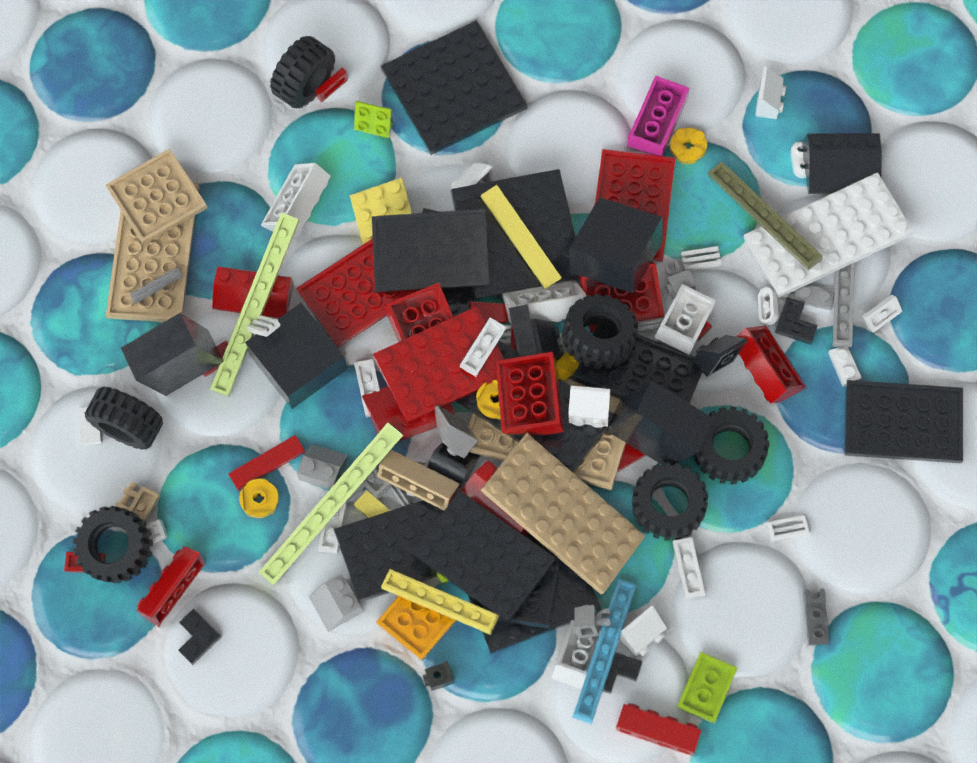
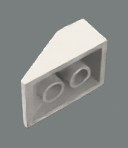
M682 284L655 338L689 355L716 300Z
M571 620L552 679L582 689L599 636L579 639L575 630V620Z

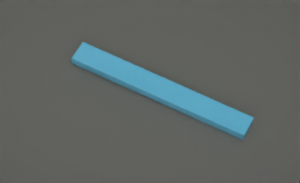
M621 579L617 580L608 607L611 616L605 617V619L610 618L611 625H602L572 718L590 724L593 722L637 586L636 584Z

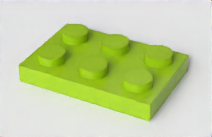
M700 652L677 708L715 724L737 667Z

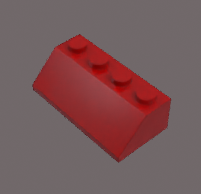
M217 266L213 283L212 309L241 313L257 272ZM277 276L262 316L278 319L288 312L294 287L291 277Z
M766 325L745 328L736 336L746 338L748 341L739 355L744 362V366L750 371L755 383L761 388L765 399L770 404L782 402L807 388Z
M185 546L181 550H177L173 556L172 563L162 570L160 579L157 582L155 581L149 588V594L146 598L143 597L139 601L136 610L139 615L159 628L206 564L201 554Z

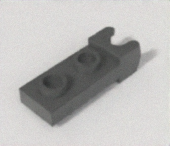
M823 588L818 591V598L815 599L811 597L810 590L806 589L803 591L808 646L828 645L829 635L825 590Z

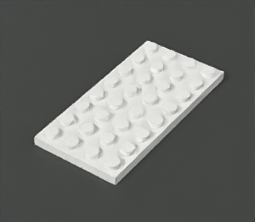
M877 172L782 217L823 256V260L809 271L763 227L745 234L744 240L772 289L776 291L777 297L780 298L786 293H791L914 235V231Z

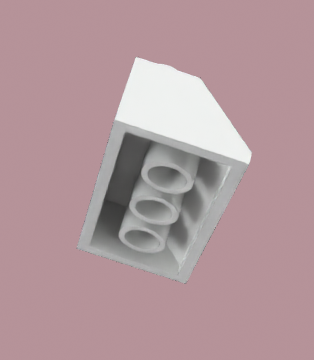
M316 163L295 164L261 226L274 231L280 214L284 213L300 220L293 238L300 235L303 225L311 216V211L318 203L319 197L327 187L331 176Z
M575 280L555 283L547 289L539 286L503 293L510 323L509 308L528 304L531 319L560 322L566 319L569 308L577 300H583L586 296Z

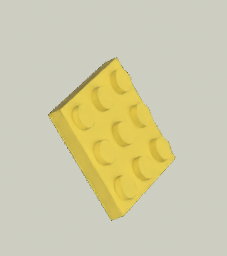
M402 178L350 195L362 244L373 238L372 216L413 214Z

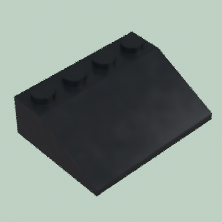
M880 133L807 134L802 142L808 194H832L877 172L880 177L882 175Z

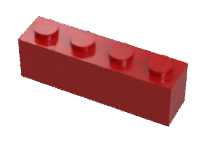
M633 703L623 704L615 731L693 757L701 730L697 729V725L688 722L686 725L679 723L677 718L671 716L661 717L658 712L650 709L647 711L641 710L638 705Z

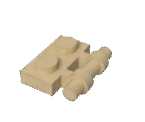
M131 482L129 487H126L123 491L122 499L115 506L139 515V518L146 522L160 495L143 486L139 492H136L138 484ZM131 498H134V501L131 504L130 508L127 507L129 500Z

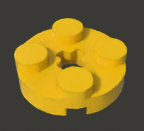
M694 128L677 129L671 138L670 151L676 157V160L681 163L694 164L706 154L707 140L702 131ZM691 143L693 146L690 149H686L687 147L684 144Z
M493 380L488 385H486V382L479 388L476 395L478 409L489 418L501 419L499 402L493 403L491 399L492 397L499 396L497 380Z
M254 479L249 481L241 490L239 501L242 509L248 516L264 518L275 513L279 503V494L276 487L269 483V481ZM258 494L265 497L261 503L254 501Z

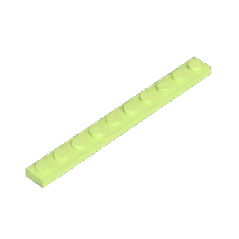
M284 213L280 214L222 358L224 362L220 364L210 390L228 397L230 396L248 351L245 342L255 334L249 332L246 326L253 325L252 322L254 320L259 321L258 317L263 314L299 224V219Z
M387 423L259 573L275 585L403 435Z

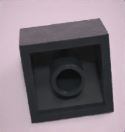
M531 319L538 354L553 352L556 361H558L564 355L562 345H558L557 339H560L558 327L554 328L552 321Z
M725 335L721 338L716 337L709 345H702L696 350L697 354L693 361L705 376L708 377L733 363L748 341L746 338Z
M442 442L433 451L427 468L459 483V488H461L468 480L481 455L469 452L465 458L459 455L453 456L447 451V445Z

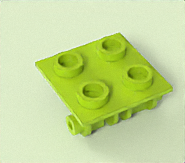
M356 101L354 130L389 138L390 129L393 126V122H391V109Z

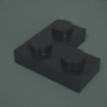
M787 297L775 333L811 345L818 325L800 320L805 302Z
M194 608L179 622L192 637L178 651L192 665L222 638Z
M615 652L603 692L611 694L617 675L637 681L643 661Z

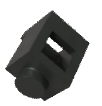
M448 661L426 668V674L422 675L426 687L430 686L431 691L454 684ZM435 673H441L440 678H434Z

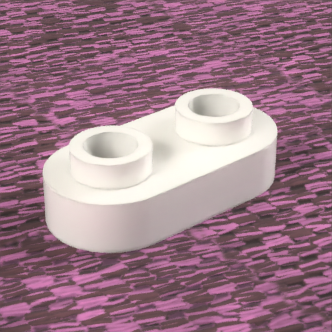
M797 142L791 148L793 172L799 178H806L805 169L800 167L804 165L803 152L798 151V149H802V142Z
M765 287L758 294L759 320L767 325L774 324L778 319L779 313L776 291Z

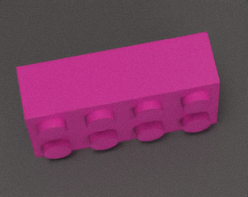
M655 75L628 136L627 147L649 155L663 156L687 102L690 88Z

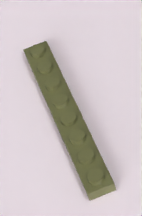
M723 162L708 172V176L808 271L823 260V256Z

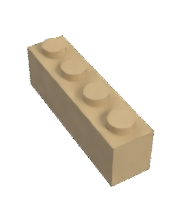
M390 450L380 463L377 474L378 478L444 511L457 495L459 483L393 450Z

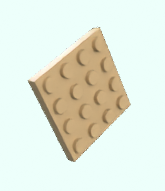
M170 148L105 185L142 245L208 208Z

